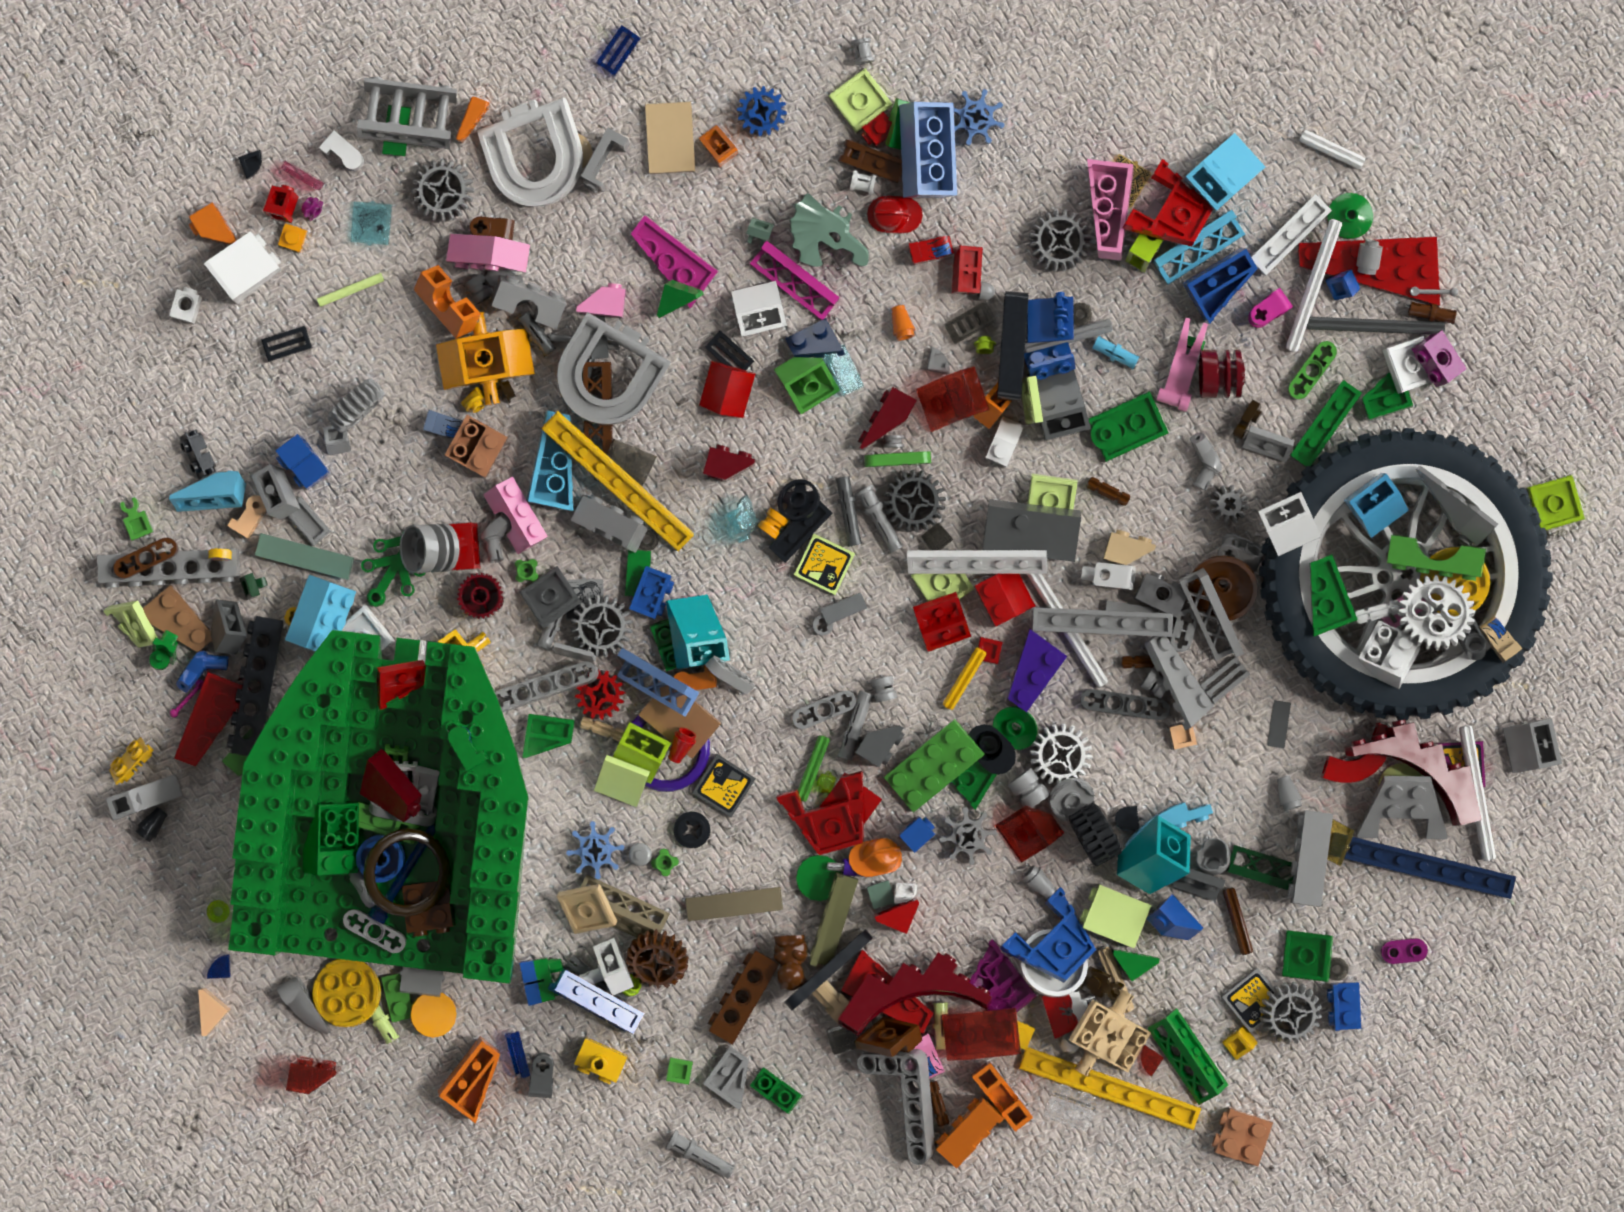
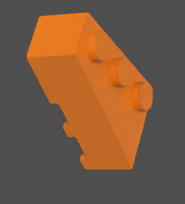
M480 1036L438 1090L439 1097L474 1123L477 1122L478 1114L500 1057L499 1050Z
M982 1096L979 1099L975 1097L967 1105V1113L963 1117L961 1115L957 1116L951 1123L953 1128L948 1134L943 1132L936 1140L938 1144L935 1147L936 1151L955 1168H958L976 1149V1146L984 1138H987L997 1123L1000 1124L1004 1120L1001 1113Z

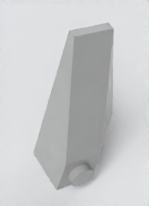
M1418 466L1415 469L1454 529L1460 534L1458 538L1466 545L1470 546L1473 544L1478 546L1498 525L1496 521L1475 505L1467 504L1466 500L1459 493L1446 488L1447 485L1422 466Z

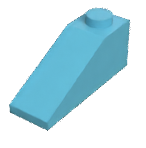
M238 471L219 472L171 494L169 500L177 512L242 507L246 483Z

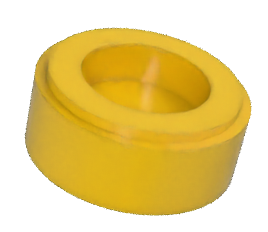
M220 548L210 549L208 551V559L230 561L232 560V551Z

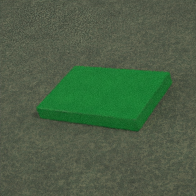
M1150 391L1089 419L1091 429L1096 422L1102 419L1113 420L1121 428L1122 437L1119 444L1110 450L1100 449L1105 462L1169 434Z

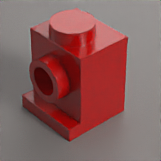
M272 185L263 211L271 219L292 224V215L299 196L294 192V188L281 185V187Z

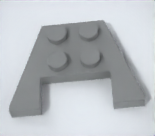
M1384 776L1372 798L1373 802L1369 810H1366L1363 816L1364 820L1361 826H1358L1356 830L1357 838H1378L1380 818L1427 819L1426 839L1448 838L1430 776Z

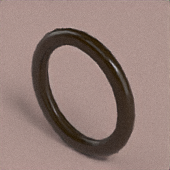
M410 828L396 830L378 840L370 850L363 871L364 884L369 897L383 911L395 916H416L428 911L444 895L450 879V861L446 850L431 834ZM405 840L417 841L426 845L436 856L439 865L438 882L434 890L424 900L411 905H400L389 901L382 895L375 880V869L380 855L392 844Z

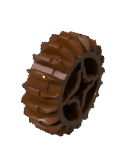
M657 929L652 934L647 930L644 935L639 934L636 939L631 941L626 958V964L629 965L628 972H633V979L640 978V985L646 982L649 988L652 985H656L659 990L664 985L668 989L670 984L676 985L678 980L684 977L685 971H687L689 955L686 954L687 947H682V940L675 941V934L667 936L666 931L663 934H659Z

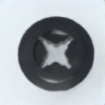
M694 811L683 813L674 824V836L678 843L686 848H698L705 844L710 836L709 821L701 813ZM686 821L689 824L691 823L692 826L701 824L698 827L699 829L696 830L698 839L692 834L683 835L688 830Z

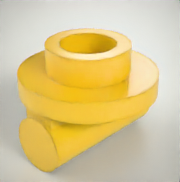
M476 387L461 401L462 406L467 412L477 413L485 406V398L479 387Z

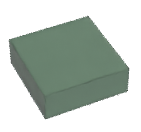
M889 880L867 887L873 909L894 903V895Z

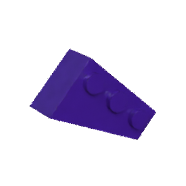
M1029 629L1007 699L1027 713L1067 658V655Z

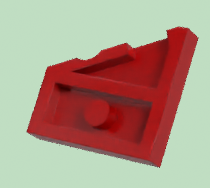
M423 660L377 668V700L380 710L387 708L386 703L397 696L401 699L412 690H416L424 685L426 665Z

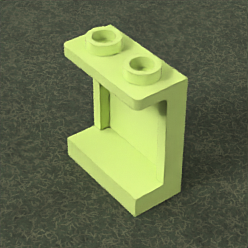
M1098 884L1097 888L1092 887L1088 900L1091 901L1088 910L1084 908L1079 920L1083 922L1082 928L1135 948L1152 905Z

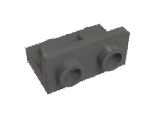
M1190 868V874L1173 882L1172 886L1215 901L1220 889H1223L1226 880Z

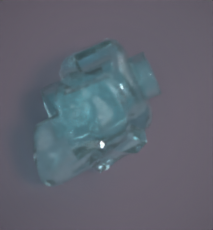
M748 495L743 496L739 500L737 509L723 515L726 522L722 528L729 541L737 540L738 543L750 539V533L758 525V519L755 516Z

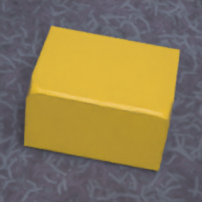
M1244 1025L1222 1041L1235 1060L1253 1050L1258 1043Z

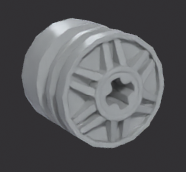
M449 524L409 525L405 528L400 540V556L404 567L410 573L451 571L459 557V541L453 527Z

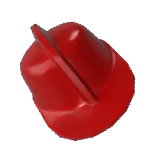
M903 196L878 197L871 202L867 211L870 225L877 231L884 233L912 232L918 228L923 217L922 208L919 203L912 198H903Z

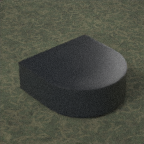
M1137 806L1123 807L1116 812L1115 823L1119 828L1123 830L1140 828Z

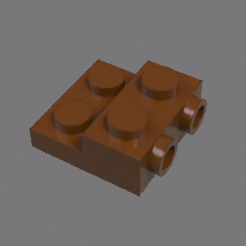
M438 881L402 886L404 904L411 905L424 900L434 890ZM450 881L444 895L436 905L416 916L405 917L407 933L413 932V937L427 935V930L436 929V933L450 932V927L456 925L453 904H450Z
M882 1017L856 1039L855 1044L859 1050L893 1057L899 1051L909 1053L923 1040L919 1025Z

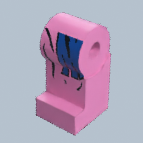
M927 1032L921 1035L923 1041L914 1049H920L927 1055L929 1079L945 1071Z

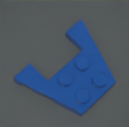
M1060 887L1045 904L1061 921L1035 948H1031L1015 932L1000 949L1064 983L1096 951V948L1086 930L1082 928L1083 925H1080L1074 914L1073 906L1069 905L1064 896L1065 892Z

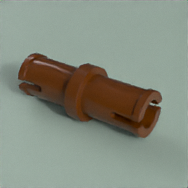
M1411 301L1408 316L1425 318L1429 322L1435 320L1454 325L1457 310L1437 307V304L1433 303L1426 305Z

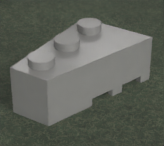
M592 494L590 498L583 495L571 521L636 553L648 528L642 525L644 521L633 515L630 518L622 515L624 511L613 505L610 508L602 505L603 500Z

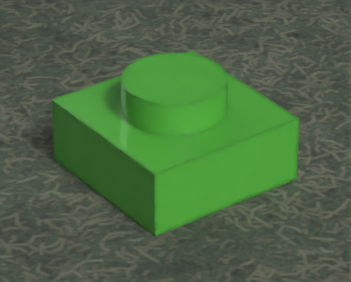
M670 1057L666 1081L689 1085L693 1061Z

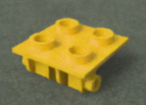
M142 737L137 741L133 740L126 748V752L122 757H117L111 763L109 772L116 785L119 782L121 784L124 781L127 782L135 774L132 769L137 772L138 769L135 766L138 764L142 767L143 764L140 761L145 763L152 756L154 749L149 744L146 745Z

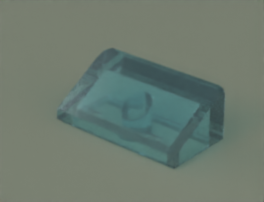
M842 345L841 347L845 355L838 356L837 353L824 354V357L843 396L864 387L845 345Z

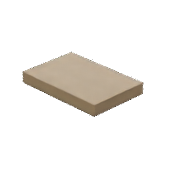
M691 102L645 104L649 174L695 172Z

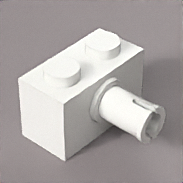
M615 938L593 946L599 963L598 968L580 974L579 977L592 985L604 980L612 996L634 987L623 954Z

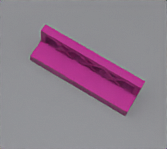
M768 241L763 244L759 253L750 263L751 266L770 281H776L779 288L820 320H823L840 299L839 296ZM766 253L773 259L774 268L763 269L757 262ZM776 262L779 263L782 267H776ZM777 270H788L791 273L792 282L781 283L777 279ZM769 271H774L775 277L772 276V275H771L770 273H768V272H769ZM794 276L797 277L800 281L794 282ZM806 284L809 287L810 296L799 297L796 294L795 285ZM792 285L793 291L786 286ZM812 290L818 295L812 296ZM823 298L830 304L821 314L814 308L813 299ZM810 299L811 305H809V304H808L806 301H804V300Z

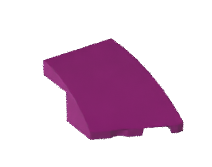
M992 939L989 941V947L983 959H980L977 970L970 979V983L977 988L982 986L990 992L992 1002L988 1008L1002 1025L1038 996L1007 955L1000 949L999 945Z

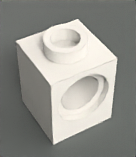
M184 287L183 291L177 289L169 316L195 324L202 300L201 296L196 295L197 290ZM189 298L192 301V306L189 310L184 311L181 308V302Z

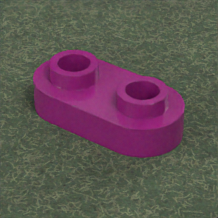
M1418 938L1390 940L1385 942L1381 948L1382 958L1390 964L1419 962L1428 953L1427 944ZM1419 946L1420 953L1414 954L1412 951L1413 947ZM1392 948L1397 949V955L1391 957L1389 954Z

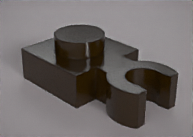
M1252 399L1241 417V421L1235 428L1233 436L1242 440L1252 422L1255 424L1258 422L1262 415L1260 403Z
M1090 966L1087 969L1086 977L1080 989L1100 998L1107 993V996L1115 1001L1118 995L1114 993V988L1121 990L1125 985L1121 982H1110L1111 975Z

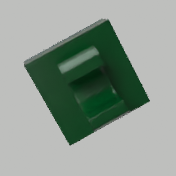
M253 573L239 578L246 600L256 598L260 595L258 589L268 586L265 577L255 579Z

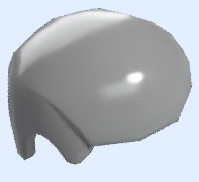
M1211 838L1203 841L1202 848L1196 851V865L1200 871L1214 876L1228 868L1230 865V850L1223 840Z

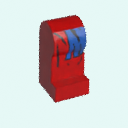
M950 236L908 244L913 266L954 254Z

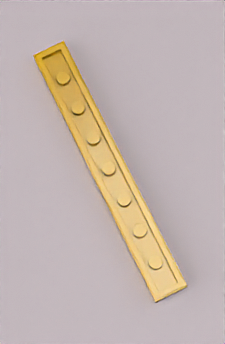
M559 411L542 426L541 429L675 550L679 551L694 536V533Z
M1027 1047L1024 1051L1019 1069L1191 1130L1195 1128L1201 1111L1200 1107L1093 1069L1090 1070L1087 1077L1075 1070V1067L1078 1065L1076 1063Z

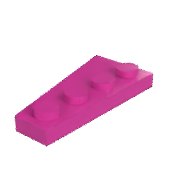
M646 215L643 216L631 233L633 238L669 281L675 280L704 292L719 272ZM698 299L688 303L689 308H692Z

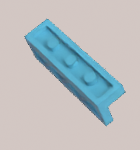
M1230 210L1201 230L1193 244L1195 246L1200 243L1199 248L1178 244L1153 261L1167 285L1245 235L1236 221L1237 216L1233 210ZM1231 222L1238 234L1232 238L1222 237L1223 227ZM1220 230L1219 235H1213V233ZM1207 237L1218 239L1216 248L1212 251L1202 249L1204 239ZM1220 240H1226V242L1220 245ZM1189 249L1198 251L1197 261L1194 263L1183 262L1184 253ZM1201 252L1208 253L1200 258ZM1181 255L1180 261L1174 260L1176 257ZM1169 262L1179 264L1177 274L1169 278L1163 266ZM1182 265H1187V266H1188V267L1184 268L1183 270H1181Z

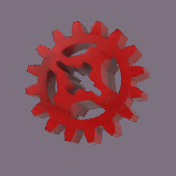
M598 670L597 679H600L599 684L593 688L589 687V684L577 687L576 689L580 690V694L575 695V698L581 699L577 706L585 707L583 714H587L590 711L592 719L599 714L600 720H604L606 713L609 717H613L612 710L620 711V708L617 706L618 703L624 704L625 702L620 699V695H624L626 692L619 689L623 682H615L618 677L617 675L610 678V671L606 670L604 675H602L601 671ZM609 682L615 689V695L611 694L608 688ZM602 688L606 697L598 701L595 691H600ZM585 694L590 696L592 707L587 703ZM606 702L613 703L609 708L600 710L602 704Z

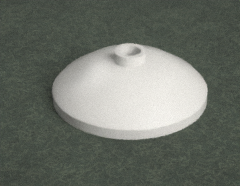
M1052 929L1042 930L1033 934L1026 943L1031 948H1035ZM1019 960L1021 973L1029 986L1038 993L1049 997H1062L1073 993L1083 983L1088 969V961L1086 960L1063 983Z

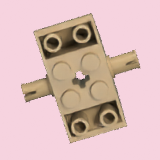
M1121 989L1112 1007L1109 1006V1008L1094 999L1090 1001L1069 1037V1041L1084 1048L1085 1051L1075 1070L1088 1077L1096 1060L1102 1058L1129 1072L1151 1032L1129 1020L1124 1015L1135 996Z

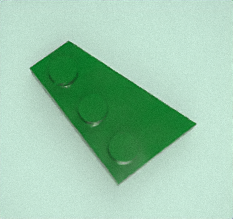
M1333 555L1309 563L1313 637L1358 620Z
M976 761L954 779L952 783L976 810L997 774L990 773Z

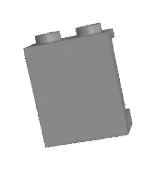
M610 128L606 129L581 175L584 187L595 193L598 190L604 192V184L595 178L613 146L626 152L630 145L628 138Z

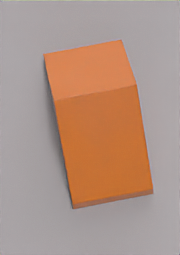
M718 125L698 138L719 167L738 154L736 146Z

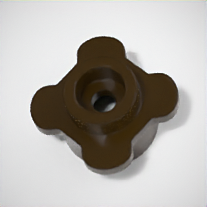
M500 380V387H497V390L502 400L507 399L510 403V399L516 397L509 380L503 383Z

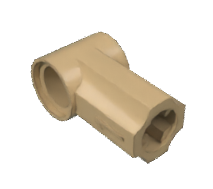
M827 980L812 993L825 1007L826 1012L838 1023L839 1017L850 1001L842 993L840 994Z

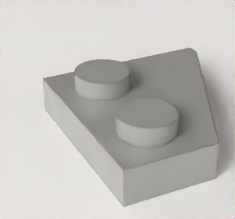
M729 1046L703 1084L740 1110L749 1059L732 1046Z

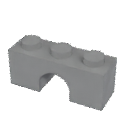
M508 274L506 277L499 276L490 299L491 306L510 313H514L519 302L523 300L533 301L536 304V310L533 315L535 322L555 329L558 327L566 306L565 298L562 297L561 293L554 290L546 292L541 290V287L535 283L528 282V284L519 282L517 277Z

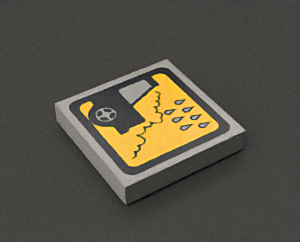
M1256 968L1221 997L1248 1031L1252 1033L1264 1023L1260 1021V1017L1265 1014L1259 1011V1008L1266 1007L1262 1003V999L1269 1000L1270 997L1267 995V992L1270 991L1274 994L1276 991L1261 971ZM1283 1000L1277 1005L1275 1010H1279L1283 1006Z

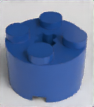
M377 834L371 836L359 847L356 863L362 874L370 850L385 835ZM400 842L394 843L385 849L383 856L387 857V860L383 861L382 864H379L378 860L375 869V880L377 883L393 879L402 870L405 863V852Z

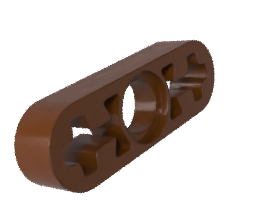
M162 538L118 559L114 564V572L120 578L127 579L173 558L178 552V544L172 538ZM164 542L172 544L171 553L162 552L158 554L161 559L157 560V554L152 547L156 546V550H160L164 547ZM145 551L150 552L153 557L152 562L148 565L140 562V555ZM135 556V562L140 569L136 570V566H132L128 569V574L120 572L121 563L130 564L134 562L131 557Z

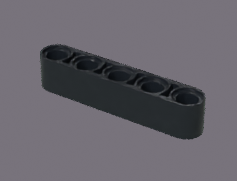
M1005 291L997 399L1021 401L1029 293Z

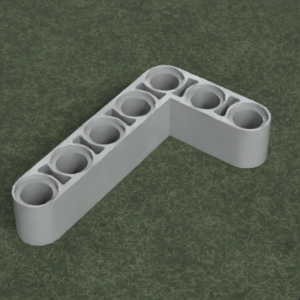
M913 1049L909 1053L899 1051L893 1057L866 1051L857 1060L858 1069L862 1073L901 1076L907 1155L913 1164L922 1165L935 1153L927 1055L920 1049ZM868 1057L873 1060L874 1064L869 1062ZM889 1058L895 1062V1065L890 1062ZM911 1059L916 1062L917 1066L913 1065ZM913 1081L917 1083L919 1088L914 1086ZM915 1104L920 1107V1110L915 1107ZM917 1126H919L922 1129L923 1133H921L917 1129ZM918 1148L923 1150L924 1155L920 1153Z

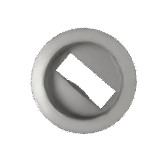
M981 282L977 300L987 301L991 299L995 293L994 287L990 283Z

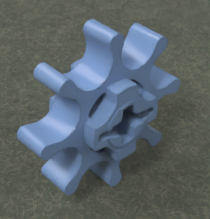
M986 89L982 90V96L978 101L970 100L967 92L963 91L961 96L966 102L963 109L954 108V113L961 120L957 126H954L955 132L959 129H964L968 132L967 146L971 145L972 137L977 134L985 138L986 144H991L992 139L988 136L987 130L992 126L1003 129L1005 126L1003 122H997L993 119V112L1001 109L1003 104L999 102L993 107L988 106L984 100L988 92ZM976 112L980 113V118L983 120L974 123L970 115L974 116Z
M592 821L590 822L592 830L589 836L583 837L576 830L572 832V835L580 840V847L577 850H568L566 854L568 856L577 854L581 857L582 864L576 869V873H581L583 867L590 865L596 871L595 878L600 879L601 865L610 864L614 870L619 868V865L611 860V854L614 850H624L625 846H613L610 843L609 836L615 831L614 827H611L607 834L600 835L595 829L596 822ZM594 839L596 840L597 847L602 848V851L598 853V861H596L594 853L589 851L593 847ZM599 839L604 840L606 842V845L603 844ZM590 840V843L585 847V842ZM607 854V857L602 861V856ZM585 856H588L592 860V862L587 860Z

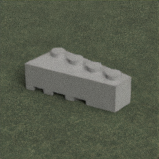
M1304 810L1298 815V835L1294 842L1296 854L1295 861H1292L1291 865L1293 883L1289 884L1288 898H1291V903L1321 907L1333 814Z

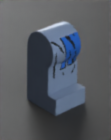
M429 410L423 430L444 437L454 438L463 421Z

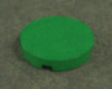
M824 855L811 856L804 860L798 868L796 876L797 885L802 894L807 898L815 901L827 900L835 873H841V871L827 870L828 862L836 863L830 857Z

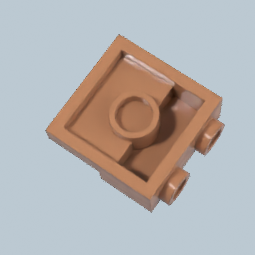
M1228 1107L1227 1112L1223 1111L1219 1124L1222 1125L1220 1133H1216L1213 1138L1212 1146L1215 1147L1214 1152L1259 1166L1273 1122Z

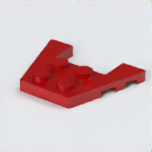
M1162 159L1151 179L1172 191L1159 214L1153 220L1133 208L1122 228L1192 247L1213 208L1193 188L1190 190L1182 182L1183 178L1178 173L1174 174L1168 168L1169 164Z
M862 771L842 776L841 780L848 798L847 800L813 810H804L797 789L777 795V801L780 805L784 806L792 821L797 823L802 830V834L818 855L863 843Z

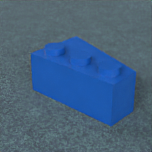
M1241 247L1182 284L1204 322L1211 324L1215 316L1229 303L1228 301L1241 289L1258 268L1247 249Z

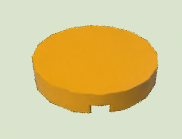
M442 992L440 997L418 996L411 1005L410 1019L415 1030L424 1036L432 1038L443 1036L449 1032L455 1024L457 1016L453 1001Z

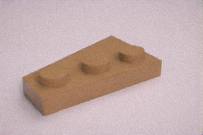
M172 585L168 586L143 608L151 625L163 632L168 630L176 634L179 642L196 652H200L212 642L210 629Z

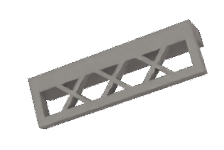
M1202 568L1179 579L1178 581L1214 659L1217 661L1231 653L1235 657L1243 655V649L1205 569ZM1198 578L1201 584L1198 592L1189 591L1186 584ZM1200 598L1210 603L1206 613L1197 610ZM1209 618L1218 621L1219 624L1216 632L1206 629ZM1217 639L1227 640L1229 647L1217 652L1215 649Z

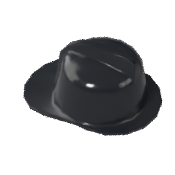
M982 724L974 727L968 735L984 752V756L978 762L987 771L999 775L1007 773L1012 769L1016 761L1015 748L1000 731L991 725Z

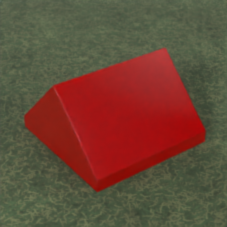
M711 361L699 406L719 415L744 418L756 373Z
M915 897L910 901L874 914L876 922L907 934L919 906V901Z

